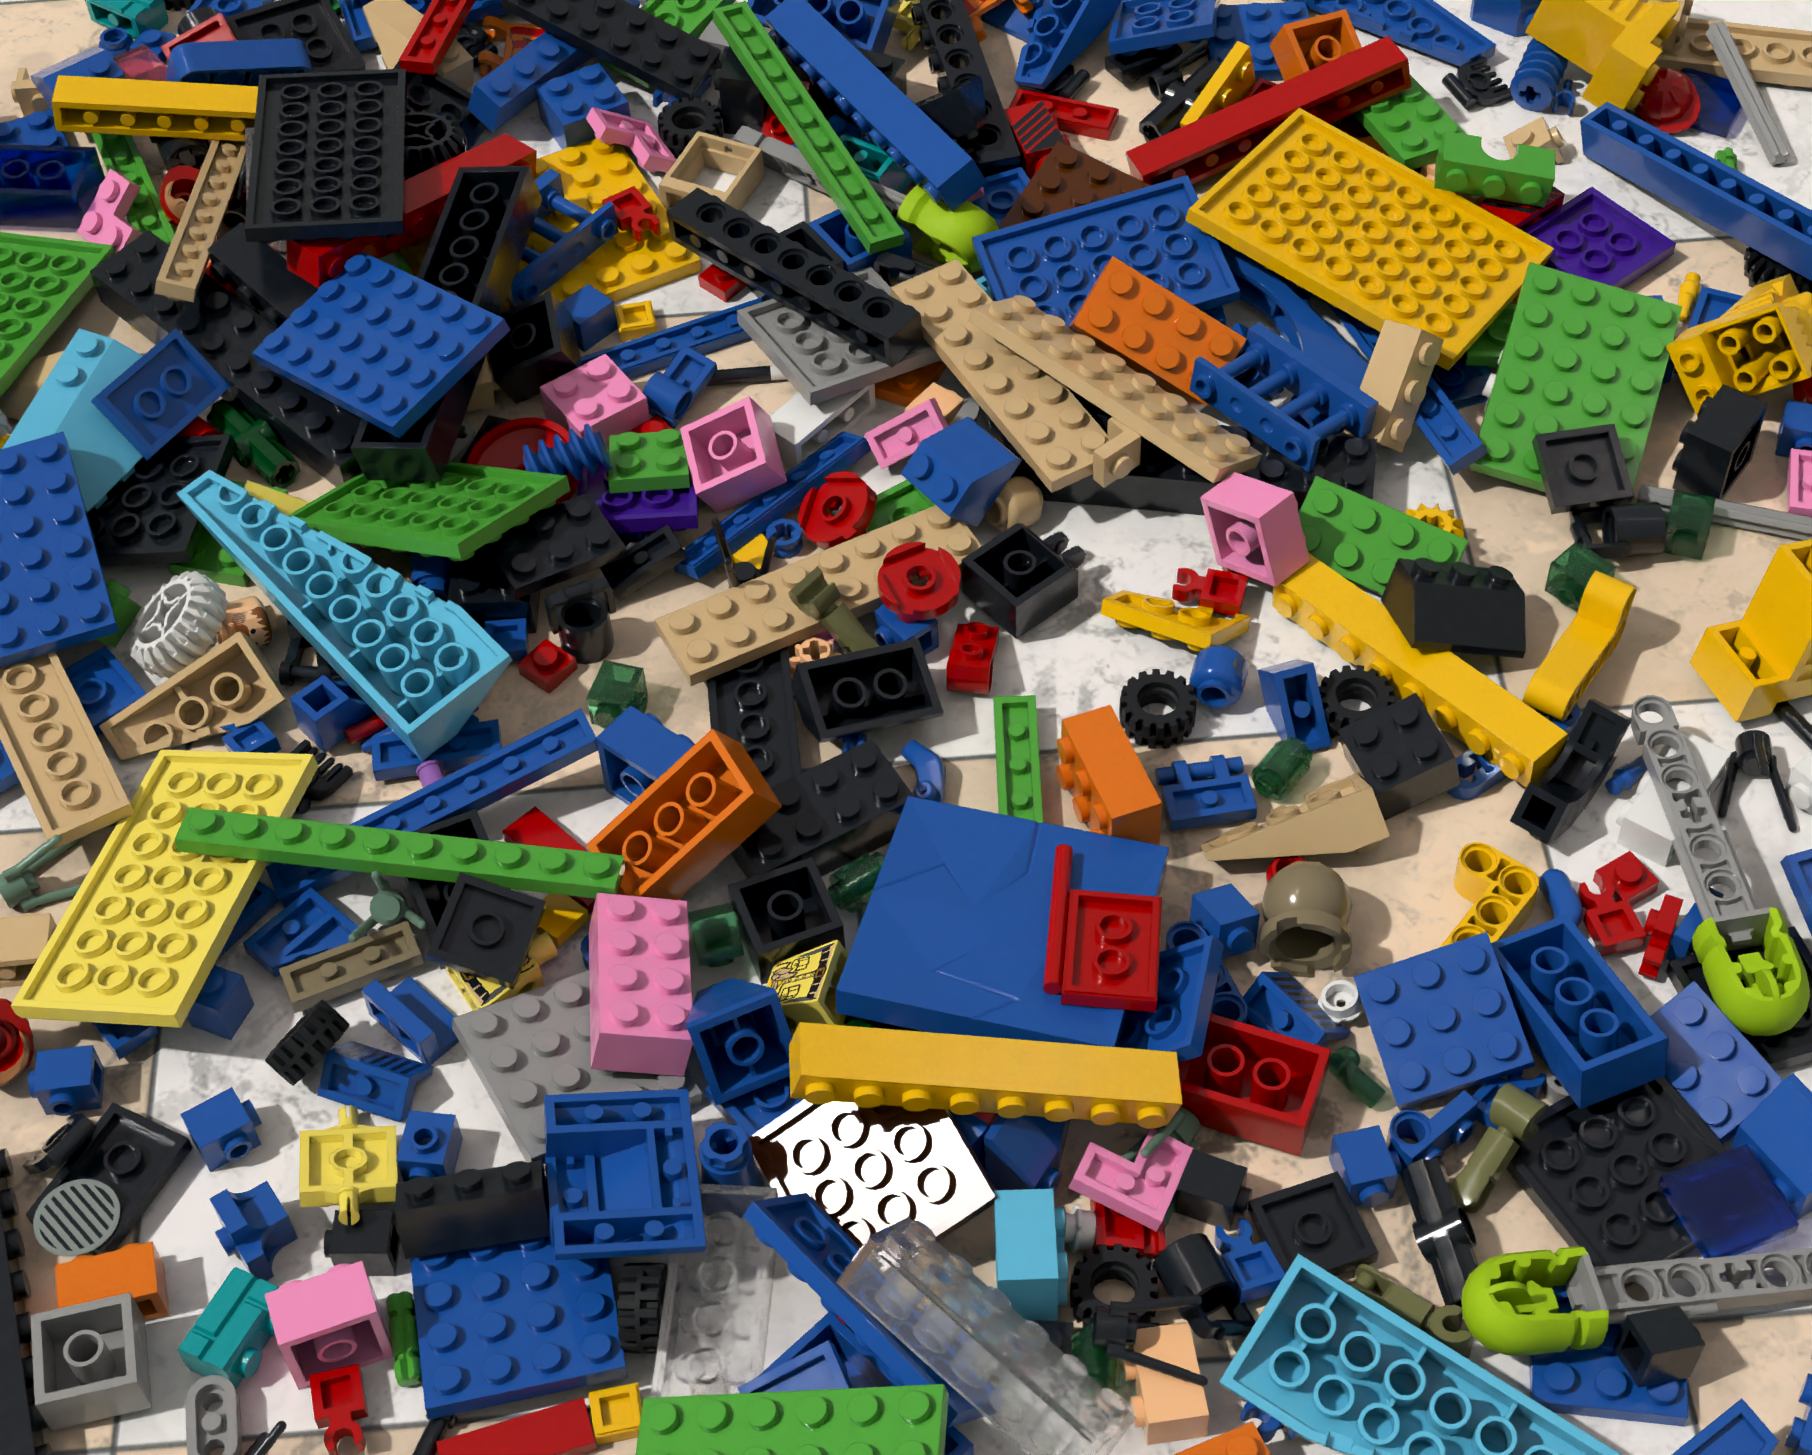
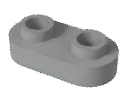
M209 1375L197 1380L188 1390L185 1399L187 1454L210 1455L216 1448H225L221 1455H241L240 1399L234 1385L229 1379L220 1375ZM223 1402L218 1410L213 1412L207 1411L211 1404Z

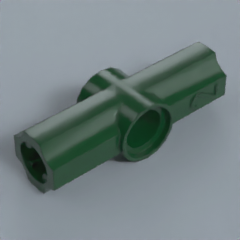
M221 399L212 404L211 411L206 416L207 422L221 434H231L237 443L233 457L243 468L251 466L272 487L278 486L284 489L295 482L296 475L301 471L298 461L279 444L273 430L263 419L255 421L234 400L226 401Z

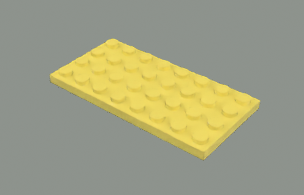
M160 750L130 801L135 814L118 821L10 1005L14 1013L21 1018L181 1028L268 864L267 861L178 852L175 837L189 807L292 818L319 767L314 755Z

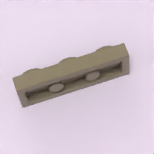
M404 921L364 936L356 942H348L279 968V972L294 1012L297 1013L315 1006L322 999L326 1002L363 988L374 979L379 982L424 964L410 925L408 921Z

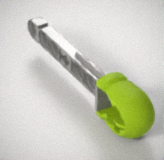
M741 126L731 139L762 148L763 163L768 168L828 194L798 148L773 137H765L763 133L747 126ZM867 179L891 215L911 234L913 251L922 255L930 253L932 259L942 265L957 259L969 274L981 270L972 246V237L999 230L995 219L969 201H965L952 212L942 201L935 204L923 189L925 184L916 185L907 195H904Z
M1646 695L1640 697L1634 702L1632 707V721L1630 725L1637 744L1644 745L1642 757L1675 837L1672 844L1703 920L1692 936V944L1697 959L1702 964L1703 974L1716 1006L1741 1032L1752 1036H1772L1788 1031L1806 1012L1810 998V989L1806 969L1793 939L1788 934V926L1783 914L1775 907L1759 909L1729 834L1726 830H1722L1684 735L1678 731L1679 723L1671 705L1667 700L1659 696ZM1646 711H1653L1661 715L1663 720L1657 723H1649L1641 719L1639 715ZM1665 744L1673 747L1677 753L1670 757H1664L1655 753L1653 748L1657 745ZM1673 778H1680L1688 782L1691 787L1684 791H1677L1670 788L1666 782ZM1687 805H1690L1692 818L1695 821H1700V823H1693L1691 818H1685ZM1701 848H1709L1714 850L1719 855V858L1712 862H1706L1699 859L1694 852ZM1715 884H1723L1730 887L1734 895L1728 898L1716 897L1710 892L1709 887ZM1762 945L1765 950V960L1759 952L1738 955L1737 962H1732L1727 951ZM1741 980H1744L1746 988L1743 986Z
M1580 1246L1559 1248L1555 1253L1546 1249L1504 1253L1488 1258L1469 1274L1462 1289V1315L1465 1324L1474 1338L1488 1349L1504 1355L1526 1356L1563 1352L1569 1346L1575 1350L1597 1348L1604 1342L1608 1331V1324L1624 1323L1627 1315L1679 1305L1686 1316L1714 1314L1718 1310L1810 1301L1812 1300V1272L1810 1270L1812 1248L1704 1259L1687 1257L1593 1267L1588 1252L1584 1247ZM1773 1268L1780 1271L1786 1277L1788 1286L1778 1287L1771 1284L1764 1275V1269ZM1722 1276H1726L1729 1282H1722ZM1677 1277L1688 1280L1693 1285L1696 1295L1688 1297L1679 1294L1673 1288L1671 1279ZM1628 1282L1640 1284L1648 1292L1649 1300L1643 1302L1632 1299L1625 1291L1624 1284ZM1741 1282L1737 1289H1734L1731 1284ZM1565 1285L1573 1311L1570 1313H1557L1559 1306L1552 1289L1553 1286Z

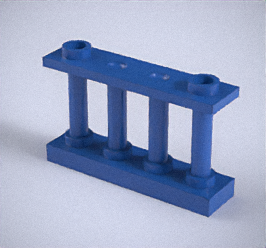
M549 169L535 180L542 197V202L531 231L553 242L554 245L542 254L527 245L525 246L521 260L529 265L514 277L508 294L510 309L542 294L618 233L613 203L608 201L596 212L591 213L564 197L561 175ZM557 210L580 224L567 234L547 223L544 219Z
M1259 322L1248 328L1243 355L1221 368H1217L1201 356L1195 359L1190 391L1307 472L1314 469L1320 441L1343 427L1359 438H1363L1371 433L1378 401ZM1252 367L1268 376L1250 388L1245 387L1234 379ZM1281 387L1297 396V398L1279 409L1263 399ZM1311 407H1314L1328 417L1310 429H1307L1293 419Z

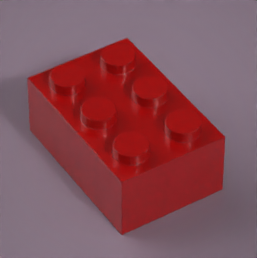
M1210 1013L1202 1056L1178 1063L1182 1095L1181 1107L1193 1113L1201 1126L1301 1156L1326 1082L1331 1049Z

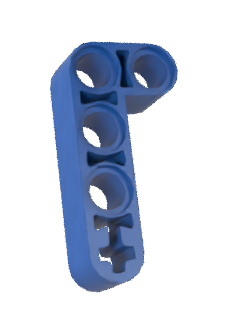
M300 39L188 42L177 45L172 49L165 80L171 82L258 86L259 75L314 73L305 43Z

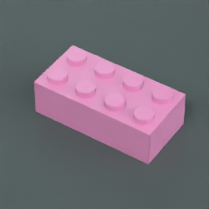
M597 893L589 925L591 1069L684 1076L693 1045L686 1026L692 1008L687 901Z

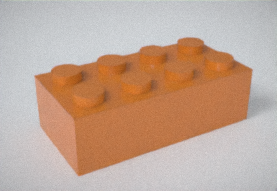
M1114 256L1104 266L1068 327L1077 334H1083L1092 338L1095 341V345L1106 353L1121 357L1125 360V365L1137 373L1152 377L1156 384L1160 385V388L1166 392L1183 397L1187 401V405L1197 411L1205 408L1209 403L1190 391L1195 359L1201 356L1217 368H1221L1236 358L1247 340L1242 335Z
M712 728L589 841L586 846L590 852L624 855L625 871L618 895L680 900L776 813L782 805L743 745Z

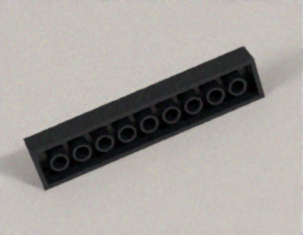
M459 167L417 278L501 316L542 202V197L530 167ZM486 355L402 437L398 438L364 419L361 420L351 445V450L367 480H442Z
M146 231L90 271L101 303L155 345L176 328L231 386L221 397L226 401L234 400L255 421L263 419L271 427L279 443L335 487L363 472L351 450V445L362 418L264 367L253 356L252 352L263 343L265 337L277 329L274 325L206 273H204L194 302L173 301L166 296L154 293L156 279L170 246L151 231Z
M979 406L976 422L1022 460L1011 477L1025 476L1033 481L1042 492L1044 501L1205 515L1200 497L1221 482L1213 484L1141 436L1140 465L1132 469L1124 478L1117 479L1103 488L1093 479L1092 474L1051 493ZM1090 414L1107 434L1108 419L1112 416ZM1219 425L1231 434H1237L1246 438L1250 442L1251 447L1262 453L1257 467L1241 474L1294 492L1298 503V513L1315 476L1373 500L1377 439L1330 435L1320 441L1314 469L1307 472L1245 428Z

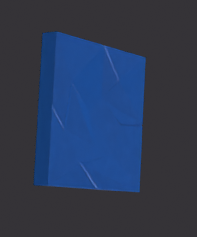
M908 796L836 988V1013L932 1033L1118 1047L1128 1010L1061 1004L1062 991L1059 994L1051 995L1043 990L1055 848L1058 845L1066 844L1073 849L1070 889L1159 897L1166 873L1169 847L1049 823H1038L1033 820Z

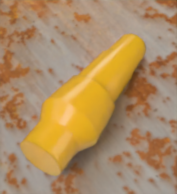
M1695 272L1687 273L1685 281L1679 288L1677 305L1682 306L1680 322H1685L1688 319L1692 305L1696 302L1701 291L1699 285L1701 276Z

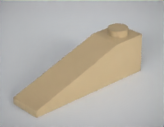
M239 631L99 727L120 760L124 762L227 732L220 728L221 726L235 723L237 728L251 724L287 700L276 673L255 641Z

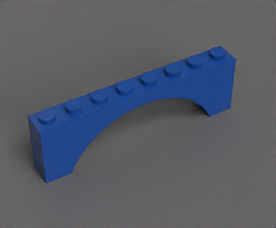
M1217 239L1240 290V300L1267 318L1286 341L1359 389L1368 363L1360 357L1358 351L1354 347L1349 346L1329 323L1324 322L1311 309L1306 300L1301 299L1293 292L1281 276L1276 275L1262 264L1241 252L1235 251L1229 245ZM1293 395L1290 401L1297 398V396ZM1311 407L1293 419L1307 429H1310L1328 417L1314 407ZM1342 427L1341 429L1337 430L1331 435H1338L1339 433L1343 432L1345 428Z

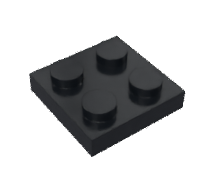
M1615 424L1535 435L1532 444L1551 514L1631 503L1634 498V492Z
M460 872L427 950V960L514 989L546 910V901Z
M1338 1171L1249 1200L1247 1210L1262 1242L1267 1241L1285 1274L1297 1254L1302 1255L1334 1276L1355 1270L1360 1264L1370 1265L1377 1262L1379 1252Z

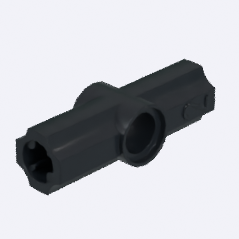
M1214 59L1211 62H1205L1183 83L1174 81L1167 87L1161 103L1139 122V132L1144 136L1146 142L1181 128L1180 121L1221 65L1220 62Z
M1439 1158L1421 1159L1407 1165V1168L1400 1172L1402 1183L1406 1189L1408 1200L1416 1219L1412 1224L1414 1236L1425 1260L1432 1265L1445 1305L1462 1307V1289L1469 1274L1479 1266L1473 1247L1477 1245L1475 1233L1467 1214L1457 1204L1443 1162Z

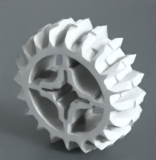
M185 571L180 576L175 575L171 578L169 584H162L160 591L156 595H152L150 602L143 606L144 610L141 616L136 618L135 622L137 625L130 634L132 637L129 641L130 656L150 674H155L160 678H171L196 661L201 655H205L208 646L214 643L215 635L222 630L220 624L227 616L225 612L228 606V601L225 599L226 593L204 574L201 575L196 571L191 573Z

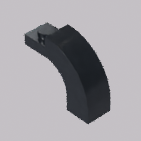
M1594 698L1589 699L1559 757L1544 776L1528 783L1510 822L1548 843L1562 836L1587 807L1606 778L1617 758L1614 754L1632 718Z

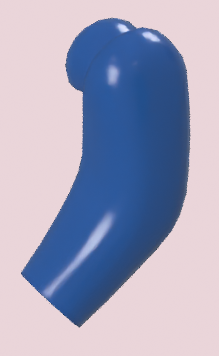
M909 741L904 746L901 754L917 771V783L914 787L913 795L917 798L943 802L946 783L945 764L937 754L918 741Z
M1558 869L1545 871L1539 878V889L1554 913L1553 919L1567 914L1575 925L1579 927L1583 918V907L1569 877Z

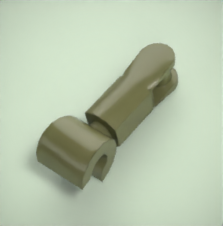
M819 566L788 592L791 601L802 612L813 618H818L821 615L818 620L840 647H843L846 653L879 647L875 640L865 632V628L844 602L835 603L841 597L840 592L834 582L830 584L826 582Z
M1511 1083L1504 1084L1497 1091L1490 1107V1121L1498 1129L1488 1127L1468 1159V1164L1464 1166L1451 1184L1457 1204L1467 1213H1476L1484 1207L1495 1187V1182L1499 1181L1520 1147L1514 1139L1517 1138L1523 1142L1530 1139L1539 1129L1537 1125L1533 1124V1121L1542 1115L1549 1106Z
M1360 1264L1355 1271L1357 1278L1354 1282H1348V1285L1422 1331L1427 1332V1334L1465 1358H1470L1473 1335L1465 1329L1459 1330L1463 1316L1462 1307L1445 1305L1435 1310L1434 1304L1397 1285L1372 1266ZM1375 1290L1382 1294V1296L1380 1297L1371 1291Z

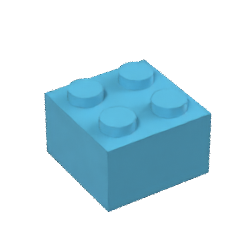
M1053 1188L995 1190L994 1192L998 1197L994 1199L998 1318L1058 1321V1305H1067L1068 1263L1067 1252H1064V1207H1054Z

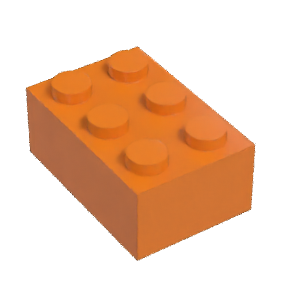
M1111 705L1062 719L1061 738L1057 739V749L1061 758V765L1056 766V773L1064 791L1069 789L1073 796V809L1080 823L1086 822L1090 832L1159 845L1162 802Z

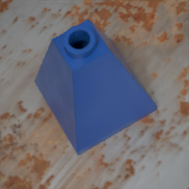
M729 978L697 991L686 1026L715 1105L790 1076L789 1044L792 1036L775 988Z

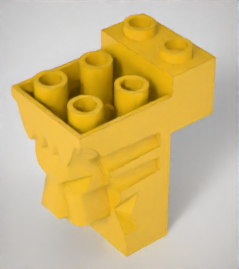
M1542 0L1525 33L1593 75L1581 96L1583 99L1596 107L1609 102L1624 111L1627 108L1633 111L1645 94L1640 88L1643 84L1648 86L1660 69L1655 63L1663 51L1661 46L1662 39L1666 41L1677 26L1678 21L1673 18L1681 5L1675 1L1661 2L1657 0H1651L1647 3L1641 0Z
M1791 274L1755 285L1720 318L1685 329L1673 342L1666 346L1696 416L1707 396L1713 398L1723 384L1747 395L1754 396L1808 379L1812 376V293L1803 292L1799 294Z
M1812 539L1780 545L1742 620L1707 627L1692 656L1690 664L1736 723L1771 715L1776 704L1779 702L1812 695Z

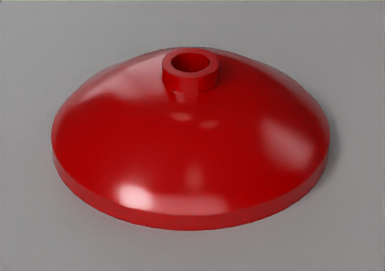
M526 417L510 420L486 433L472 449L466 464L526 471L523 461V445L527 444L535 454L538 453V440L543 439L547 446L552 448L553 435L558 434L567 443L569 442V432L561 425L543 418ZM568 472V482L571 491L558 498L556 504L570 499L577 489L580 480H576L570 472Z

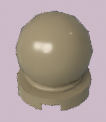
M1295 861L1277 872L1267 882L1261 904L1265 924L1262 926L1260 934V954H1265L1271 959V968L1275 971L1288 972L1291 976L1314 978V970L1326 969L1333 966L1334 972L1341 970L1349 962L1352 953V935L1348 922L1353 904L1348 886L1338 873L1320 862Z

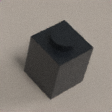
M1192 1149L1176 1190L1175 1213L1213 1226L1221 1225L1224 1230L1230 1231L1236 1214L1242 1217L1245 1216L1248 1202L1252 1196L1253 1189L1246 1187L1248 1168Z
M335 1210L333 1228L326 1229L324 1234L325 1257L331 1258L334 1266L363 1261L368 1276H396L401 1238L394 1211L359 1210L360 1219L354 1225H351V1212H348V1225H344L338 1219L339 1210Z
M1677 1305L1627 1315L1613 1350L1637 1387L1640 1388L1690 1378L1705 1347V1342L1701 1338L1698 1329L1692 1325L1681 1307Z

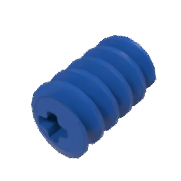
M1533 38L1527 45V49L1511 81L1510 92L1514 101L1529 111L1547 109L1552 103L1556 90L1560 85V80L1567 69L1568 59Z
M588 423L584 424V437L582 438L572 428L569 429V442L567 443L558 434L553 435L552 448H549L543 439L538 440V453L534 454L527 444L523 445V461L526 471L565 475L567 478L568 472H570L579 481L583 479V467H586L591 475H597L599 461L607 470L613 469L600 430L595 432Z

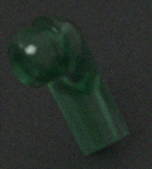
M1343 1046L1338 1049L1337 1053L1331 1054L1328 1066L1329 1071L1352 1094L1371 1109L1386 1091L1358 1067L1361 1062L1358 1052L1351 1047Z

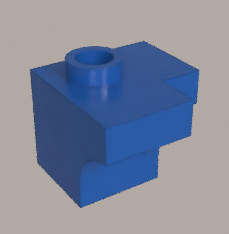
M265 1181L255 1188L242 1193H232L225 1189L209 1198L222 1225V1228L215 1231V1234L228 1257L237 1253L247 1271L257 1279L261 1278L267 1281L274 1277L272 1262L275 1255L283 1247L297 1240L298 1237L288 1214L269 1183Z

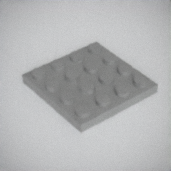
M871 266L851 272L877 289H883L891 296L890 286ZM774 299L737 310L738 324L810 406L941 361V358L923 338V342L895 366L890 367Z
M589 970L453 1018L452 1030L526 1162L542 1160L543 1164H545L544 1095L688 1089L690 1108L701 1104L702 1092L687 1067L684 1076L591 1069Z

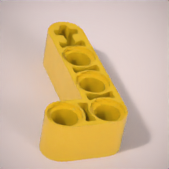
M1599 571L1593 573L1584 590L1576 617L1532 676L1523 697L1525 704L1561 721L1568 717L1616 648L1630 613L1637 590L1636 586Z
M1473 842L1464 846L1458 857L1454 876V888L1458 894L1474 903V905L1440 947L1484 932L1488 933L1491 943L1516 934L1530 917L1539 886L1536 873L1529 867L1488 844Z

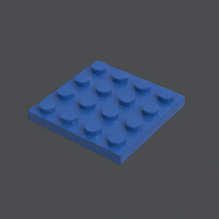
M550 1236L410 1259L424 1402L429 1420L628 1378L624 1350L620 1348L618 1338V1311L609 1257L555 1260L551 1250Z

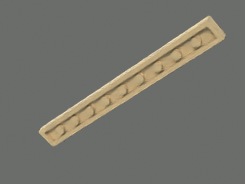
M212 140L156 279L155 294L166 296L173 301L194 302L210 260L207 249L217 241L235 192L244 155L246 152H250L253 142Z

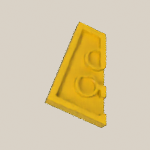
M1239 41L1236 42L1180 121L1181 127L1239 102L1256 83L1254 63L1249 45Z
M1125 590L1106 597L1102 601L1100 615L1115 619L1117 625L1125 628L1139 627L1151 631V635L1157 639H1175L1187 643L1189 649L1197 652L1209 646L1222 645L1248 632L1251 617L1238 613L1231 620L1214 617V608L1204 606L1181 608L1180 610L1174 609L1175 602L1172 600Z

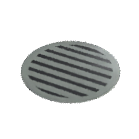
M92 1179L73 1180L58 1186L41 1201L35 1212L33 1230L37 1241L48 1252L67 1257L86 1254L98 1248L112 1235L119 1222L120 1203L118 1197L108 1185Z

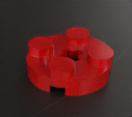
M839 471L824 477L827 483L823 484L818 490L812 487L801 503L798 514L800 527L805 531V536L821 549L826 550L866 534V529L873 518L877 494L853 472ZM842 505V509L840 510V512L837 515L832 516V512L838 510Z
M910 542L895 547L883 559V565L878 572V594L884 605L890 611L896 613L900 621L911 624L918 620L933 619L943 615L957 604L961 572L957 561L946 550L938 547V551L931 548H925L926 543ZM916 575L921 580H929L925 586L912 585V577Z

